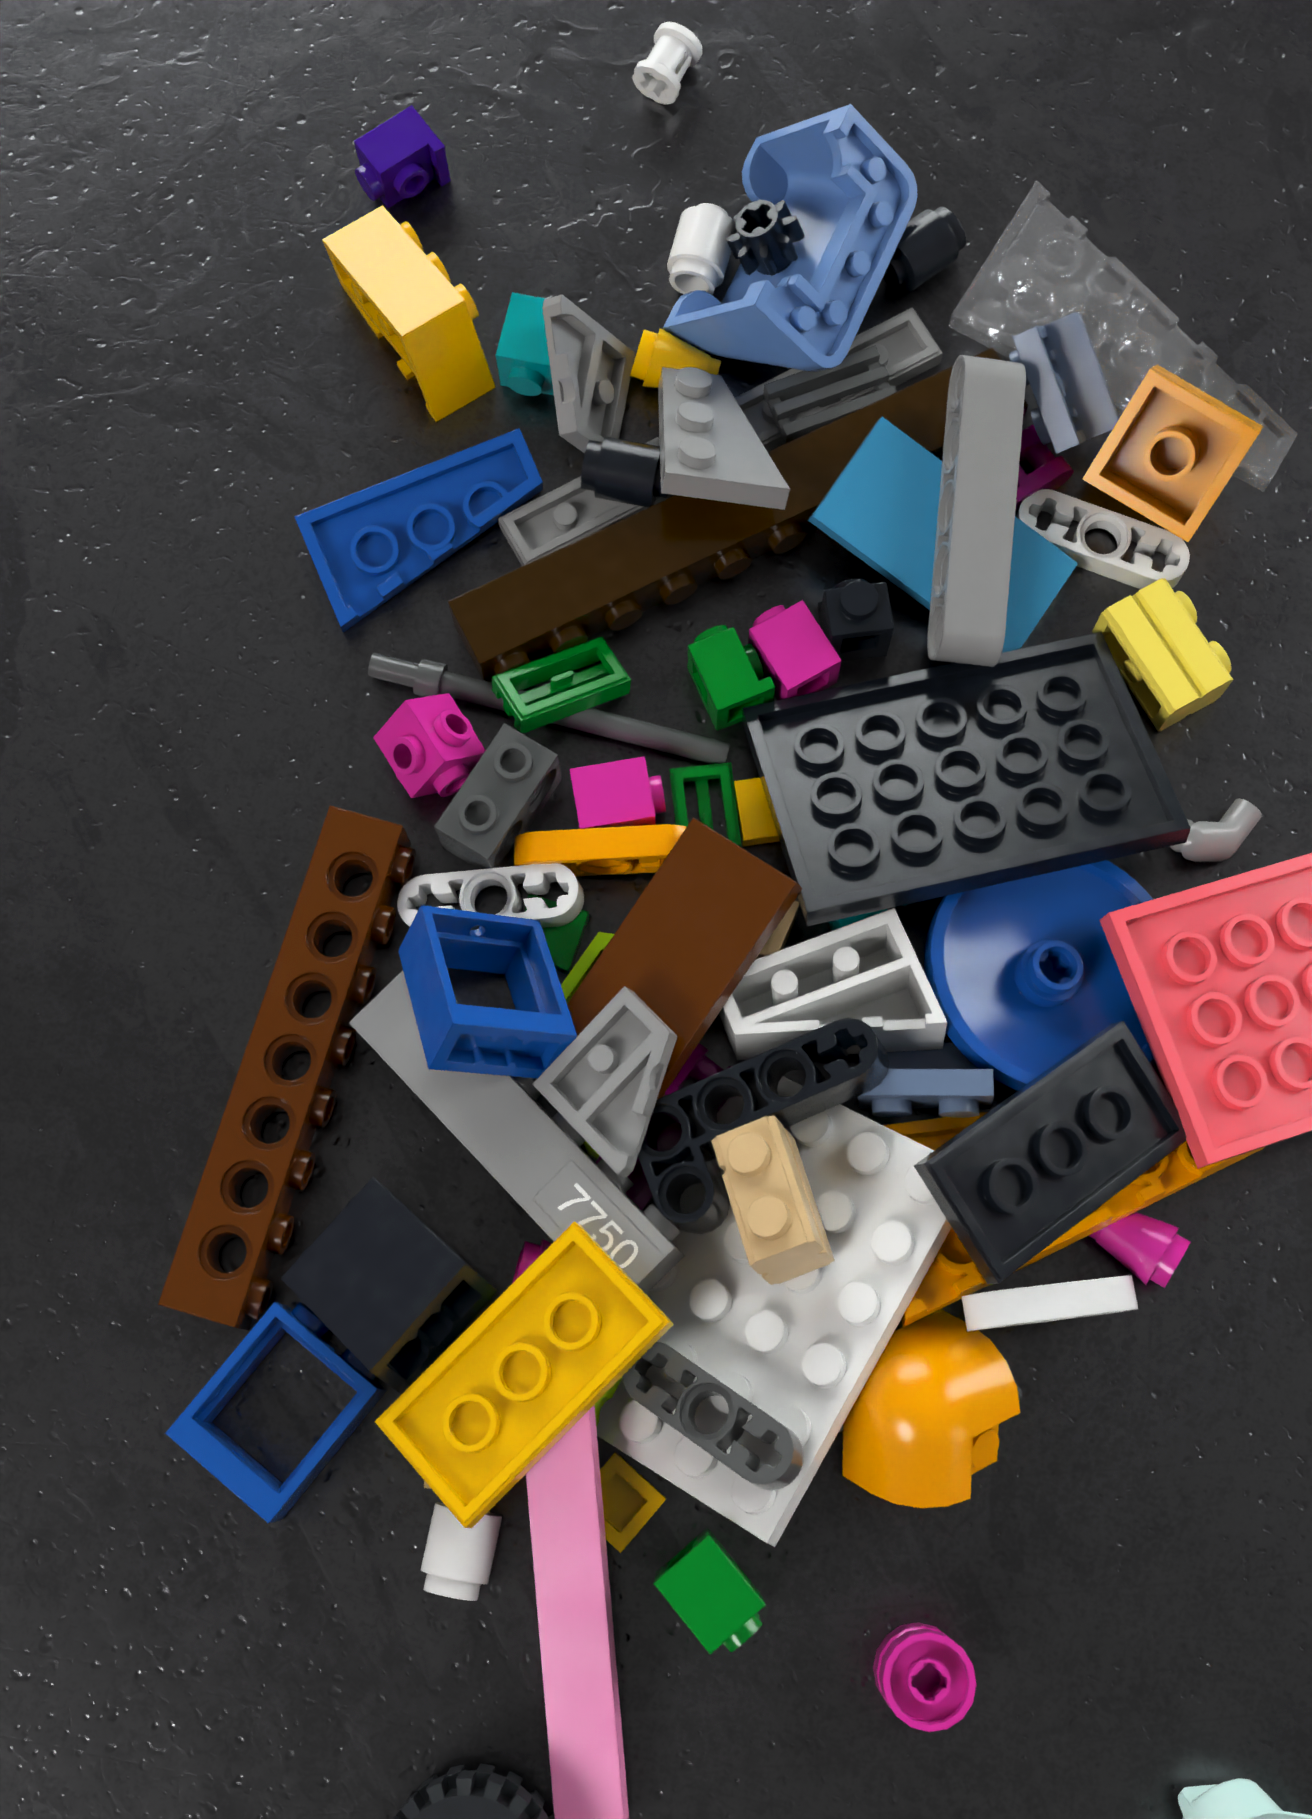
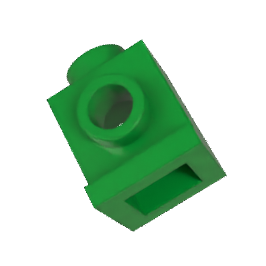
M726 625L712 627L699 634L695 638L694 643L688 645V670L716 731L743 721L742 708L774 701L775 685L771 677L762 679L764 678V672L755 648L751 643L742 646L734 627L728 628Z

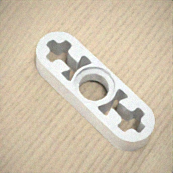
M1040 489L1024 499L1016 516L1078 563L1077 567L1138 589H1142L1161 578H1165L1171 588L1177 585L1189 564L1190 554L1186 543L1170 531L1054 490ZM1041 511L1052 514L1051 524L1048 526L1047 531L1035 527L1037 517ZM1074 520L1079 522L1070 542L1065 540V536L1071 521ZM1096 528L1105 529L1115 537L1117 549L1109 554L1096 553L1087 546L1085 533ZM1131 541L1138 543L1131 561H1123L1122 559ZM1155 552H1161L1166 555V566L1162 572L1151 568V557Z
M559 863L530 864L420 875L414 877L403 886L398 896L397 908L400 917L409 927L418 912L416 907L425 905L427 895L431 893L441 903L460 902L463 911L476 912L475 899L478 893L488 886L497 885L506 889L507 902L504 908L495 915L540 920L542 927H559L572 922L579 915L584 905V892L574 873L566 866ZM558 882L563 891L568 892V895L558 897L557 907L548 908L542 898H525L523 901L527 910L521 912L522 897L517 886L518 884H523V888L528 894L544 895L549 892L550 883ZM459 889H461V890H460V894H459V898H458V896H457V894H456V891L459 890ZM452 905L439 906V908L455 909ZM474 926L471 930H476L479 926Z
M1132 1275L996 1290L961 1297L967 1331L1097 1316L1138 1309Z

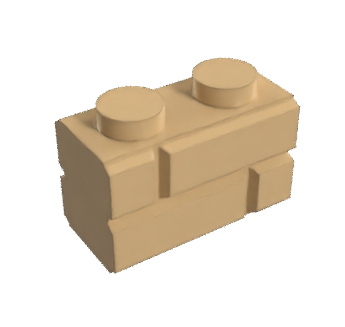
M775 1115L762 1117L720 1134L711 1140L719 1167L724 1171L722 1177L748 1262L752 1269L761 1274L770 1285H774L830 1265V1263L835 1261L795 1139L786 1128L784 1129L783 1124Z

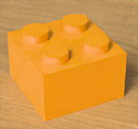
M1157 364L1147 372L1082 480L1189 543L1261 432L1263 426Z

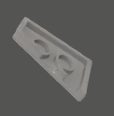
M662 367L658 385L661 493L785 510L790 488L722 376L709 374L695 367H685L682 369Z

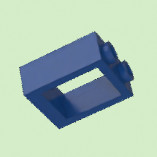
M420 906L398 952L428 1069L538 1079L577 1037L540 920ZM474 926H479L478 929L471 930ZM447 968L505 974L515 1010L457 1004Z
M274 1302L165 1433L268 1524L280 1521L286 1516L387 1391L386 1388L374 1379L376 1375L371 1373L348 1348L342 1352L324 1337L329 1328L302 1302H299L293 1310L288 1305ZM287 1332L357 1391V1393L286 1481L282 1483L212 1421Z

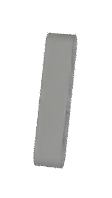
M960 355L956 359L951 372L947 398L927 637L928 655L931 660L994 667L998 663L1003 650L1026 388V371L1022 363Z

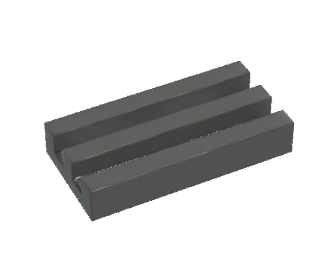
M875 345L847 355L842 363L834 368L817 372L801 371L764 384L763 396L785 444L897 392L895 386H890L888 382L889 373L885 365L881 366L879 363L880 354ZM873 386L876 392L790 422L789 416L817 406L823 408L839 402L842 397Z

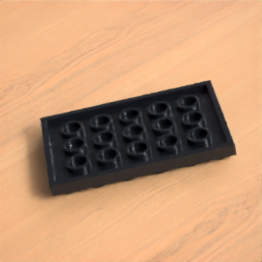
M1102 632L1003 652L994 667L951 663L742 708L743 726L791 877L803 888L798 895V900L807 926L1187 842L1191 827Z

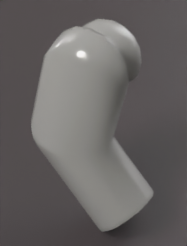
M1237 798L1219 822L1198 821L1194 823L1192 820L1187 819L1191 827L1187 842L1170 847L1173 851L1181 852L1182 856L1190 861L1222 862L1233 856L1261 819L1262 814L1252 803Z

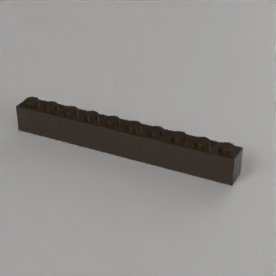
M993 347L975 355V357L1001 360ZM953 366L769 451L768 454L790 488L785 510L675 495L449 600L448 604L454 625L482 680L492 682V676L585 643L588 637L607 628L613 631L624 629L635 623L642 616L643 611L663 602L667 605L679 603L690 597L699 585L718 576L720 579L732 578L746 570L752 560L773 551L775 554H781L795 548L805 539L807 534L819 529L808 521L881 417H884L942 461L948 388ZM1024 400L1023 420H1024V417H1025V414H1026V411H1027V408H1028V404H1027V402H1026L1025 400Z

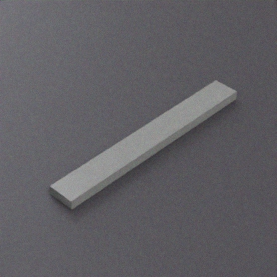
M913 307L855 336L847 353L849 355L875 345L880 354L879 363L881 366L885 365L889 373L888 382L890 386L894 385L895 387L939 365L943 355ZM790 369L735 397L767 452L785 443L763 396L764 384L804 370ZM873 386L842 397L837 403L823 408L817 406L789 416L790 422L876 392ZM659 436L645 444L660 446ZM580 476L499 517L498 522L521 565L524 566L648 507L595 498L594 491L581 489ZM668 494L667 498L656 497L655 504L675 495Z

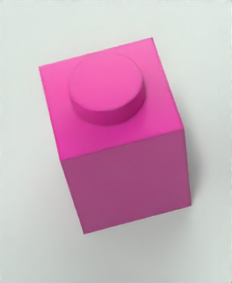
M803 600L787 609L783 605L775 606L765 611L753 622V627L749 629L748 644L751 643L758 654L764 672V679L771 677L775 685L774 696L777 700L823 691L837 683L842 660Z
M645 756L570 769L580 829L656 825L655 814L666 812L660 775L648 777Z

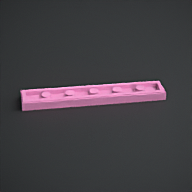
M594 1405L526 1473L554 1819H629Z

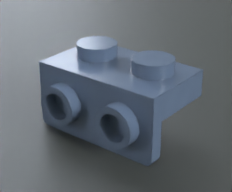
M1071 313L1044 326H1035L1012 336L1017 350L1009 353L1010 362L1022 363L1025 366L1026 386L1031 385L1039 407L1031 410V417L1037 435L1043 445L1052 442L1057 454L1114 428L1119 420V416L1080 313Z
M944 1042L943 1049L887 1052L889 1060L887 1075L880 1085L858 1096L860 1109H872V1115L878 1117H907L912 1115V1109H939V1115L943 1117H975L979 1115V1109H991L994 1097L993 1069H978L959 1051L953 1042Z

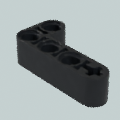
M844 1018L836 1020L657 1099L638 1158L654 1201L661 1214L688 1232L696 1234L712 1232L721 1226L728 1215L730 1206L728 1193L715 1160L716 1154L712 1145V1139L765 1116L775 1115L783 1124V1127L786 1128L867 1093L880 1085L887 1075L889 1060L887 1051L871 1027L859 1019ZM858 1045L861 1049L859 1051L861 1063L857 1066L849 1067L846 1063L848 1060L846 1050L851 1046ZM820 1058L826 1063L824 1068L831 1076L828 1080H826L814 1063ZM793 1070H803L806 1072L805 1085L801 1091L794 1096H778V1083L783 1075ZM731 1097H743V1111L738 1119L732 1123L718 1124L717 1113L721 1104ZM681 1123L682 1134L677 1145L667 1151H658L657 1139L661 1130L669 1124ZM692 1184H704L706 1196L701 1207L693 1213L682 1214L680 1199L685 1189Z

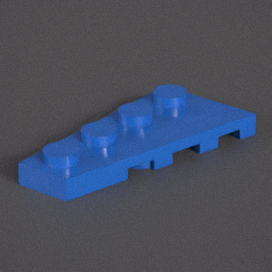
M518 428L297 515L295 519L344 633L498 522L499 517L517 509L542 491L543 482L521 430Z

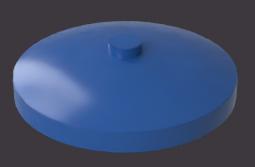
M1108 860L944 896L934 913L928 929L924 950V971L947 1020L946 1034L959 1051L978 1069H993L994 1080L1015 1090L1023 1088L1110 1024L1124 1021L1150 1063L1154 1057L1099 920L1109 912L1150 901L1153 898L1135 879Z

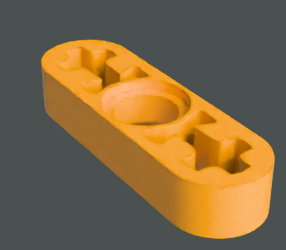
M661 824L526 832L517 835L514 839V866L559 863L569 868L575 876L656 873L687 827Z

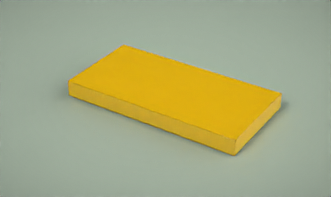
M574 1221L375 1423L463 1527L473 1528L674 1324L579 1223Z

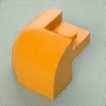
M939 1310L894 1331L843 1423L842 1476L869 1493L898 1505L916 1508L948 1507L971 1499V1475L997 1461L999 1424L1020 1413L1017 1385L1007 1361L993 1342L979 1330L967 1331L965 1321L943 1310Z

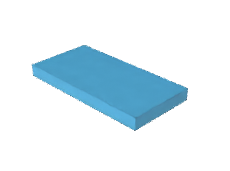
M881 417L808 521L930 610L942 461L884 417ZM1016 516L1014 521L1006 630L1002 653L1022 647L1078 564Z

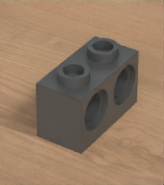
M504 723L434 826L443 849L476 869L504 867L514 852L515 837L529 830L562 780L558 755Z

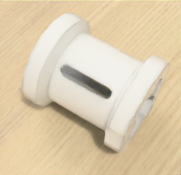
M665 22L660 24L654 34L655 45L647 59L638 62L634 69L632 80L643 95L660 104H671L675 102L679 95L680 81L688 67L696 65L702 56V45L694 33L685 26L675 22Z

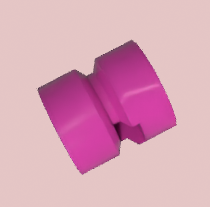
M919 1622L900 1625L885 1636L876 1650L873 1671L876 1687L893 1713L911 1728L927 1732L948 1729L962 1720L973 1704L976 1690L973 1664L964 1649L935 1626Z

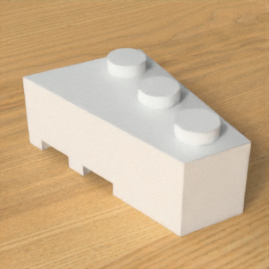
M895 908L754 960L719 1012V1017L737 1060H748L831 1022L844 1018L859 1019L868 1024L887 1052L943 1049L947 1028V1020ZM854 1045L846 1051L848 1054H859L861 1049L858 1045Z

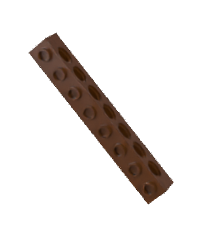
M330 805L158 1305L244 1330L250 1329L253 1318L260 1320L264 1315L273 1289V1281L266 1278L274 1254L282 1255L292 1235L294 1216L288 1215L295 1191L296 1189L303 1191L306 1188L314 1168L315 1153L310 1152L309 1149L317 1126L324 1128L327 1125L334 1108L336 1091L330 1089L337 1065L345 1066L354 1048L356 1030L350 1027L349 1022L354 1017L358 1003L365 1005L371 996L376 979V968L371 967V963L378 943L385 945L391 936L396 919V908L390 906L397 885H405L408 882L414 867L416 851L410 848L411 842L403 825ZM358 873H366L373 876L370 888L362 895L350 897L343 894V886L351 876ZM342 931L352 934V943L344 954L337 957L323 955V945L330 935ZM317 991L330 992L332 1002L325 1014L317 1018H306L303 1016V1004L309 995ZM297 1051L309 1052L311 1064L307 1073L297 1080H284L282 1066L286 1058ZM286 1112L290 1119V1127L285 1137L276 1143H264L261 1136V1128L264 1121L274 1113ZM264 1174L268 1181V1193L265 1199L255 1207L245 1208L240 1199V1190L243 1183L253 1175ZM241 1237L247 1250L245 1261L237 1270L225 1273L219 1264V1251L222 1245L229 1239Z

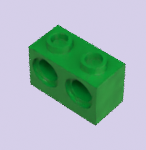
M708 1527L655 1572L654 1585L709 1654H712L722 1644L730 1653L746 1642L763 1624L757 1613L766 1605L760 1592Z

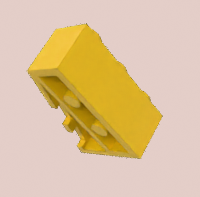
M382 205L322 239L340 284L379 339L384 336L401 356L402 359L396 363L406 380L416 376L426 401V409L435 422L440 421L496 388L472 321L479 316V313L471 295L462 284L453 287L439 257L434 252L428 255L424 253L416 232L407 221L399 224Z

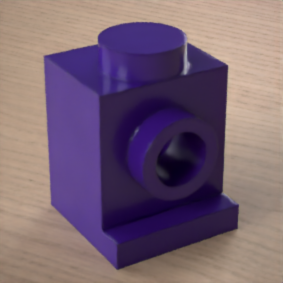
M412 105L354 141L360 167L355 169L356 177L367 196L372 201L380 198L387 208H390L404 198L416 196L434 179L437 180L441 187L451 181L445 146Z

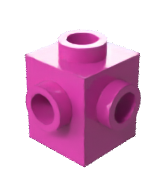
M450 693L405 700L373 737L394 770L396 777L411 798L438 793L441 797H446L458 792L471 770L486 751L473 731L470 721L462 714Z

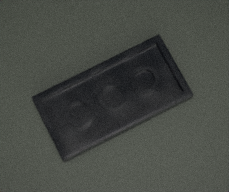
M1124 1021L1110 1024L919 1161L914 1167L986 1283L999 1284L1186 1141V1134L1171 1096Z

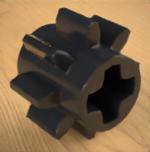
M757 200L746 205L738 215L734 216L733 219L738 233L730 235L726 238V241L735 259H739L747 275L757 270L762 274L773 276L785 270L792 261L798 259L793 243L805 238L797 216H791L785 201L781 200L774 205L767 200Z

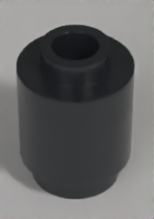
M938 207L934 211L925 209L909 220L885 271L884 281L893 288L899 287L906 292H912L956 261L959 251L966 245L965 232L958 218L949 209Z
M605 437L603 442L589 440L582 465L581 489L594 491L595 498L648 508L653 506L656 497L667 498L668 494L661 493L660 446L612 437Z

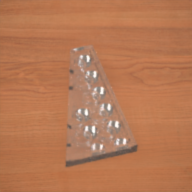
M1036 180L953 311L949 327L988 348L993 347L996 352L1009 358V353L1017 350L1012 336L1035 326H1044L1071 313H1080L1118 416H1121L1149 369L1158 364L1263 426L1232 476L1264 492L1298 433L1247 384L1238 385L1215 363L1218 356L1203 341L1197 345L1177 326L1179 318L1116 256L1106 257L1086 237L1088 229L1073 215L1067 219L1049 201L1051 193Z

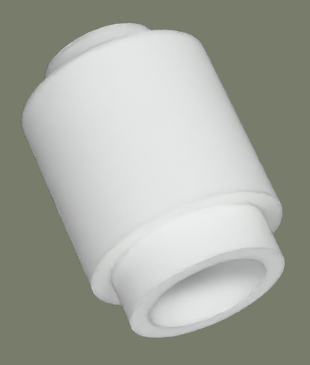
M702 203L685 209L681 214L667 262V269L670 273L669 282L681 294L701 290L712 295L715 287L721 285L724 280L731 255V249L726 238L737 233L733 219L720 206Z
M435 1503L421 1565V1571L427 1573L423 1590L449 1598L477 1601L481 1584H488L502 1516L488 1512L473 1528H464L444 1503Z

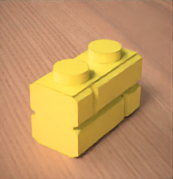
M1161 578L1142 588L1135 595H1129L1107 607L1101 613L1092 630L1093 633L1102 632L1122 678L1157 731H1162L1184 719L1187 715L1193 714L1215 702L1233 681L1229 674L1231 672V662L1226 651L1216 641L1208 643L1196 625L1197 612L1191 599L1182 591L1174 592L1165 578Z

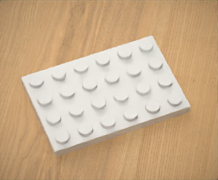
M783 1076L778 1083V1096H794L801 1091L803 1086ZM731 1097L725 1102L717 1113L718 1124L724 1125L738 1119L743 1111V1097ZM840 1104L786 1127L795 1139L835 1261L830 1263V1265L786 1282L770 1285L761 1274H758L749 1265L730 1203L727 1217L721 1226L712 1232L704 1234L691 1233L672 1222L680 1231L672 1242L685 1256L646 1294L674 1324L657 1342L667 1344L795 1433L803 1448V1464L795 1480L778 1490H765L750 1483L631 1398L624 1387L623 1378L613 1397L602 1406L599 1415L600 1422L597 1426L598 1437L773 1547L779 1541L952 1228L914 1167L915 1164L934 1150ZM716 1158L715 1160H716V1163H717L718 1168H719V1170H720V1173H721V1175H723V1174H724V1171L719 1167V1164H718V1161H717V1158ZM692 1184L685 1189L680 1199L682 1214L693 1213L701 1207L706 1196L704 1184ZM652 1365L646 1373V1377L650 1379L652 1386L655 1385L662 1388L679 1400L686 1387L669 1377L664 1372L665 1367L658 1368ZM710 1396L704 1399L697 1407L695 1423L702 1434H713L725 1425L729 1409L724 1397ZM752 1415L748 1416L747 1422L752 1419ZM744 1430L742 1436L737 1441L760 1458L756 1471L763 1464H768L775 1468L781 1460L782 1455L774 1448L779 1438L778 1436L772 1444H767ZM731 1446L726 1451L728 1454L730 1453Z

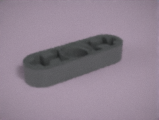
M656 1342L623 1375L624 1387L631 1398L750 1483L765 1490H778L789 1485L798 1476L803 1464V1448L795 1433L667 1344ZM652 1365L658 1368L665 1367L664 1372L669 1377L686 1387L679 1400L662 1388L655 1385L652 1386V1382L646 1377V1373ZM710 1396L724 1397L729 1409L725 1425L713 1434H702L695 1423L697 1407L704 1399ZM752 1415V1419L747 1422L748 1416ZM744 1430L767 1444H772L777 1436L779 1437L774 1448L782 1457L775 1468L768 1464H763L756 1471L760 1458L737 1442ZM731 1446L730 1453L728 1454L726 1451Z

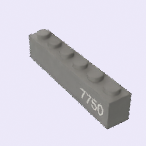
M403 970L349 1022L553 1241L574 1221L579 1223L645 1294L685 1256L672 1242L680 1233L676 1226L663 1216L653 1203L642 1211L626 1195V1192L634 1183L628 1177L617 1175L603 1159L597 1164L580 1147L585 1140L559 1112L551 1117L536 1101L541 1093L534 1087L533 1083L535 1081L533 1078L428 1069Z

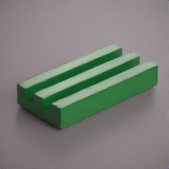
M602 636L492 676L493 693L497 699L502 697L503 709L508 717L514 716V726L522 734L629 694L631 678ZM598 661L602 662V664L596 665L594 667L588 668L575 674L573 673L574 670L580 669L582 667L588 666ZM551 679V683L518 694L520 690Z
M731 762L669 769L675 825L688 826L684 782L695 781L699 821L714 830L708 780L719 778L726 838L741 847Z

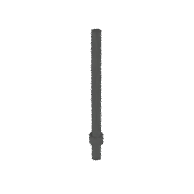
M373 653L368 667L369 677L412 687L415 695L427 697L450 693L451 697L505 711L503 709L502 697L497 699L492 691V682L449 672L447 664L422 659L418 664L378 653ZM520 690V691H518V694H521V693H524V692H527V691ZM589 708L553 722V724L710 764L726 763L731 743L594 708Z

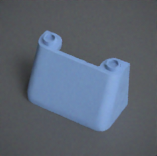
M852 104L756 137L744 162L742 183L746 195L751 202L767 200L776 205L783 200L786 202L791 216H797L805 238L793 243L798 259L792 261L785 270L773 276L762 274L757 270L747 275L740 263L722 302L710 293L701 290L691 291L680 296L663 327L665 331L707 354L815 372L831 369L842 363L847 356L911 218L918 198L916 180L909 166Z

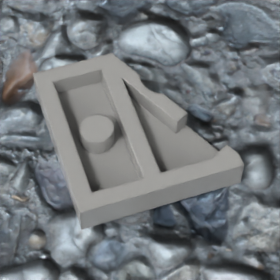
M563 294L544 299L542 308L559 435L585 453L589 440L603 442L605 437L619 439L635 352Z
M624 986L576 1039L538 1077L533 1085L617 1175L627 1178L634 1170L678 1036L632 990Z

